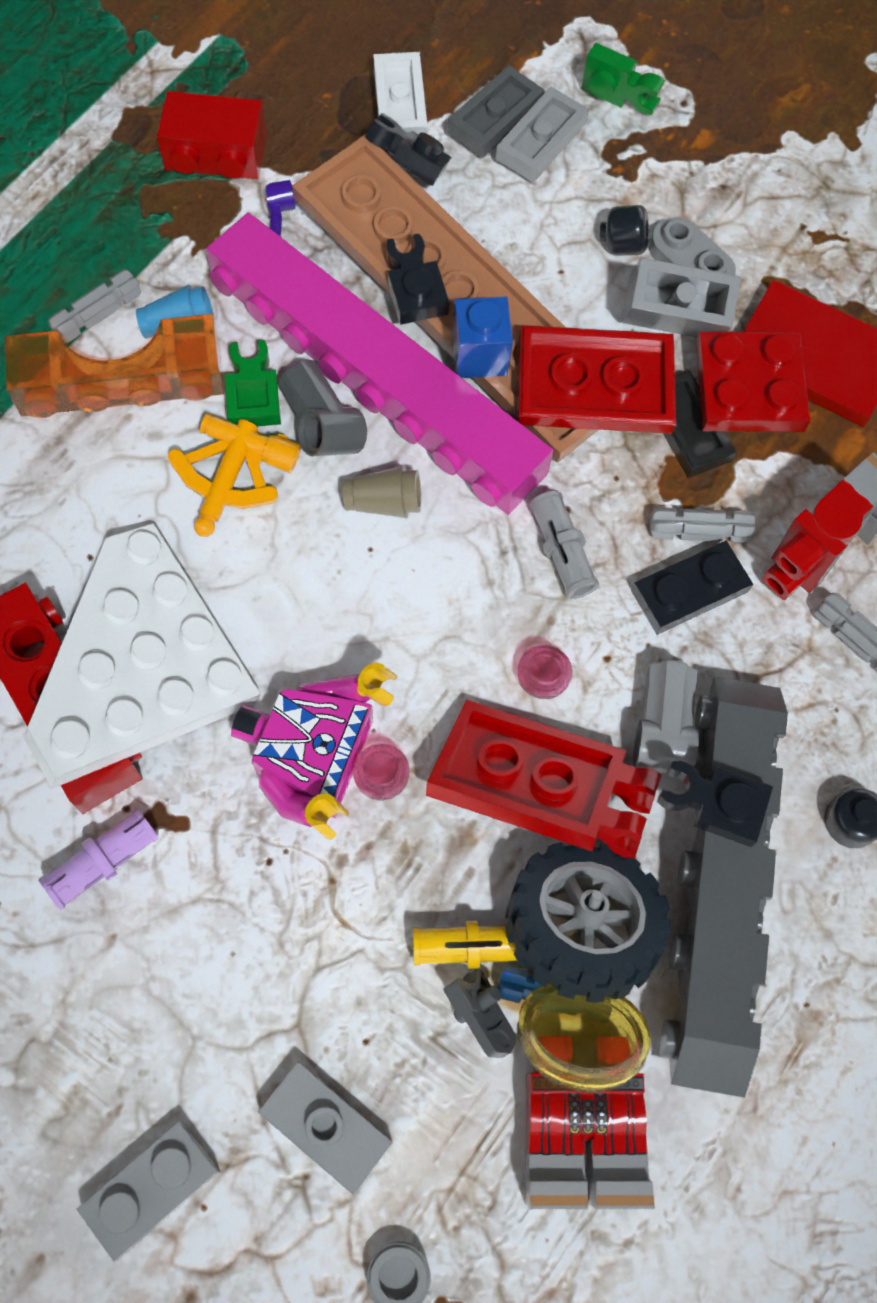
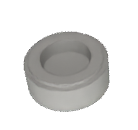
M405 1242L389 1243L380 1248L370 1261L366 1278L367 1288L375 1303H422L428 1294L431 1283L429 1264L423 1253L415 1246Z

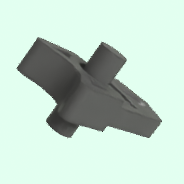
M480 968L466 974L463 980L457 979L444 987V993L454 1008L455 1019L459 1023H467L488 1057L504 1058L512 1053L517 1037L497 1003L501 999V993L497 987L490 985Z

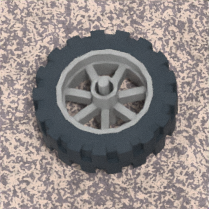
M562 842L548 846L543 855L539 852L532 855L527 861L525 870H520L505 913V918L509 919L505 929L508 943L515 944L514 956L522 967L528 965L534 972L532 978L542 986L546 987L549 983L559 989L557 994L569 999H574L575 995L586 996V1002L597 1003L603 1002L606 996L613 995L614 999L617 1000L629 995L634 985L639 989L648 980L666 948V941L670 936L672 920L666 919L670 910L666 895L660 896L657 890L660 884L651 873L645 875L639 869L641 863L635 858H624L614 853L606 844L602 843L599 848L594 847L593 851H589L574 845L564 847ZM566 892L572 904L553 897ZM609 906H613L615 910L608 911ZM549 914L568 921L556 927ZM608 926H626L629 936L628 941L623 940ZM597 937L608 948L594 949L593 943L595 938Z

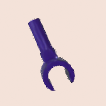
M290 180L273 182L266 186L270 219L269 228L280 237L282 230L281 212L296 209Z

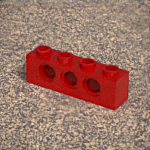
M25 582L0 596V679L28 727L62 645V640L55 628L64 622L48 595L37 600ZM44 642L42 650L37 655L30 658H22L28 646L33 643ZM137 753L60 786L68 800L83 815L141 781L143 778L134 762L143 758L141 753Z

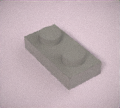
M550 86L497 145L495 159L530 181L535 182L587 123L589 109Z
M178 1121L76 1210L110 1258L115 1262L122 1258L220 1171L186 1125Z

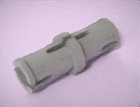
M552 490L538 495L530 502V508L534 511L546 541L543 544L545 555L548 559L554 560L565 587L567 598L577 599L591 594L600 584L594 576L583 549L586 543L581 530L574 528L564 504L562 493L558 490Z

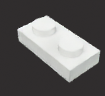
M420 52L373 54L378 118L381 113H384L395 120L408 133L412 130L417 134L421 132L427 133Z

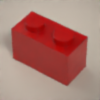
M167 91L157 133L165 170L178 171L184 174L199 173L225 176L232 179L247 178L258 180L267 136L262 100Z

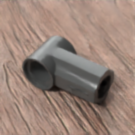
M300 360L295 366L284 370L278 384L299 418L298 439L306 455L312 457L360 453L367 440L366 420L359 409L342 406L315 360Z

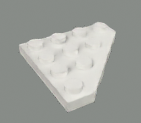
M154 523L105 538L28 725L25 742L52 789L238 712L242 705L251 707L256 704L261 694Z

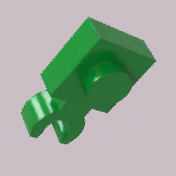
M595 42L587 54L581 90L621 108L629 100L641 113L652 115L660 103L661 98L657 97V95L664 86L665 80L654 73L640 74L636 72V60Z
M258 340L259 351L253 358L242 357L238 342H232L229 347L232 367L236 373L224 374L228 421L237 425L238 421L243 419L252 422L257 427L281 425L276 369L267 370L270 358L265 340Z

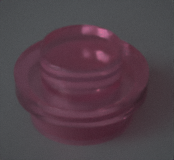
M539 645L530 648L522 655L517 668V678L523 690L529 695L538 699H552L561 695L568 688L572 678V665L569 658L560 649L550 645Z
M375 744L365 748L357 756L353 766V776L357 788L362 794L373 800L384 801L398 796L405 789L409 781L410 768L408 760L398 748L392 745Z

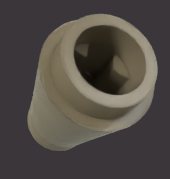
M403 465L355 477L354 479H344L343 503L345 510H356L357 512L408 518L409 513L420 512L421 483L418 470L406 471Z

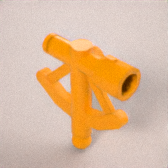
M206 413L199 432L220 441L187 454H183L179 449H173L168 453L169 463L185 486L204 498L199 511L200 517L194 522L196 534L201 537L212 535L215 530V522L219 521L225 506L247 509L275 503L278 499V492L273 486L266 487L260 469L261 461L291 474L301 452L300 444L288 440V436L280 433L276 436L271 434L270 437L257 433L258 427L247 420L240 419L236 425ZM225 452L212 482L197 474L191 465ZM246 459L256 489L246 491L234 490L232 488Z

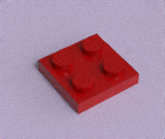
M699 332L695 344L703 431H806L810 423V413L800 333Z

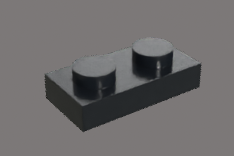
M726 540L634 582L631 592L656 635H659L748 593L753 586V582Z

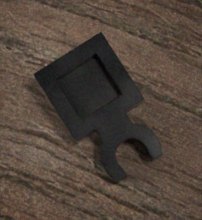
M381 113L379 118L373 121L365 136L374 145L393 153L392 159L431 186L439 179L452 158L443 152V145L433 136L423 132L417 134L413 130L408 133L395 120L384 113Z
M419 233L413 234V251L410 253H401L397 250L394 239L387 240V262L393 269L387 271V283L400 325L449 315L450 302L437 261L423 263L425 242Z
M683 761L671 762L666 774L680 779L685 785V793L674 794L671 791L662 790L657 799L659 805L671 811H681L688 807L696 809L698 813L694 827L748 847H752L757 843L773 786L715 766L710 772L707 781L700 777L698 771L692 765Z

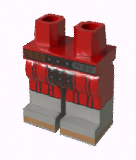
M874 452L818 502L813 510V514L805 509L790 525L771 557L775 564L762 577V581L782 600L785 601L800 586L809 594L816 589L843 554L851 540L856 536L867 545L877 537V455Z
M543 1037L537 1039L533 1060L534 1073L526 1074L525 1205L529 1209H588V1204L596 1209H655L653 1181L649 1180L646 1108L643 1095L645 1093L644 1073H634V1059L629 1038H594V1073H573L572 1038ZM584 1141H586L587 1181L585 1180Z

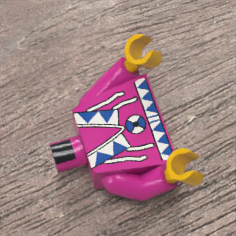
M374 662L365 666L360 674L302 684L296 690L283 689L277 697L271 714L242 705L233 721L231 737L257 746L253 754L252 765L259 776V788L279 815L284 819L313 827L329 840L336 836V832L327 825L329 818H336L338 813L344 816L349 814V811L341 803L373 724L372 705L365 702L372 699L379 705L388 706L393 701V695L380 688V686L387 680H396L397 675L383 664Z

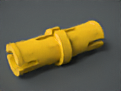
M469 920L465 922V927L427 929L413 927L414 966H420V964L467 963V969H479L480 963L517 961L514 956L516 947L514 943H508L505 930L506 925L479 926L478 920ZM452 942H499L498 947H445L446 943Z

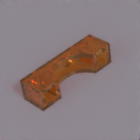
M213 314L161 319L155 335L142 349L125 358L108 361L94 360L79 355L65 344L58 331L5 336L7 391L21 417L46 418L55 413L78 410L99 412L107 407L132 404L152 406L159 401L177 399L199 401L213 395L225 394L220 342Z

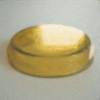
M547 984L546 987L541 986L534 990L524 1000L517 1022L518 1039L531 1065L551 1082L574 1091L603 1092L623 1085L643 1068L651 1044L650 1029L642 1013L627 998L623 997L615 1000L613 995L606 996L603 1002H586V996L575 995L574 999H569L557 994L558 988Z

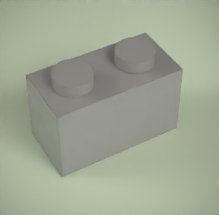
M641 257L629 275L621 323L692 337H698L699 332H728L733 326L741 277Z

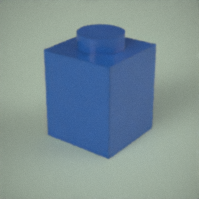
M508 296L455 299L452 341L456 374L461 378L508 375L513 346Z

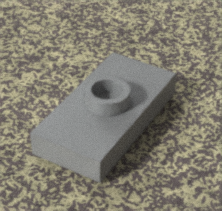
M298 1061L258 1111L263 1118L352 1195H354L393 1143Z

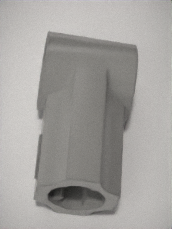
M667 660L661 663L650 664L647 670L643 719H640L634 742L633 767L649 768L658 773L666 774L667 768L672 761H683L695 768L699 745L698 728L693 727L698 670L689 667L687 663Z

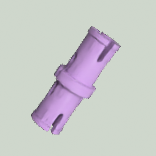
M138 809L95 841L89 837L81 843L83 847L81 851L46 876L38 879L60 911L65 908V905L104 877L109 881L118 875L115 871L116 868L159 839L147 820L143 819L144 817Z

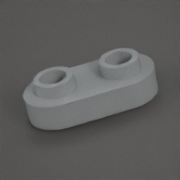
M673 217L661 221L655 227L650 243V253L654 260L709 270L706 267L710 266L715 270L714 272L735 276L736 268L731 257L692 222L683 218Z

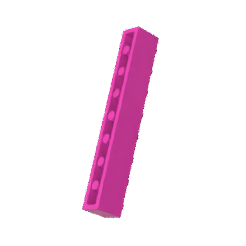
M247 212L206 248L211 269L209 273L210 279L222 294L228 297L231 295L235 296L245 304L248 312L257 322L262 325L268 323L280 332L284 341L293 351L298 354L305 352L318 363L321 371L328 379L336 384L342 382L356 393L358 400L368 411L374 414L380 412L390 420L404 440L411 444L418 443L430 452L436 464L449 475L457 474L471 485L474 494L484 504L490 507L496 505L509 515L548 475L554 449L251 213Z

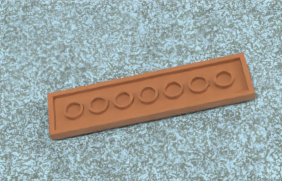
M366 134L293 184L294 199L390 296L387 271L393 269L387 262V240L394 239L396 248L401 253H410L413 251V234L419 233L425 242L423 263L437 261L450 302L449 315L417 321V323L453 359L452 326L455 299L508 296L513 338L508 375L475 377L473 379L517 421L519 334L521 325L566 327L386 152L371 143L365 137ZM524 426L554 449L552 458L557 463L598 431L595 429Z

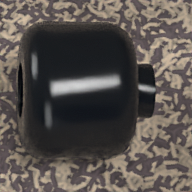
M642 205L612 207L608 211L606 222L600 223V241L607 242L610 254L613 256L641 255L646 251L649 239V220L646 208Z
M850 788L841 792L829 803L824 815L825 827L837 843L848 848H862L877 840V794L874 791L866 788Z

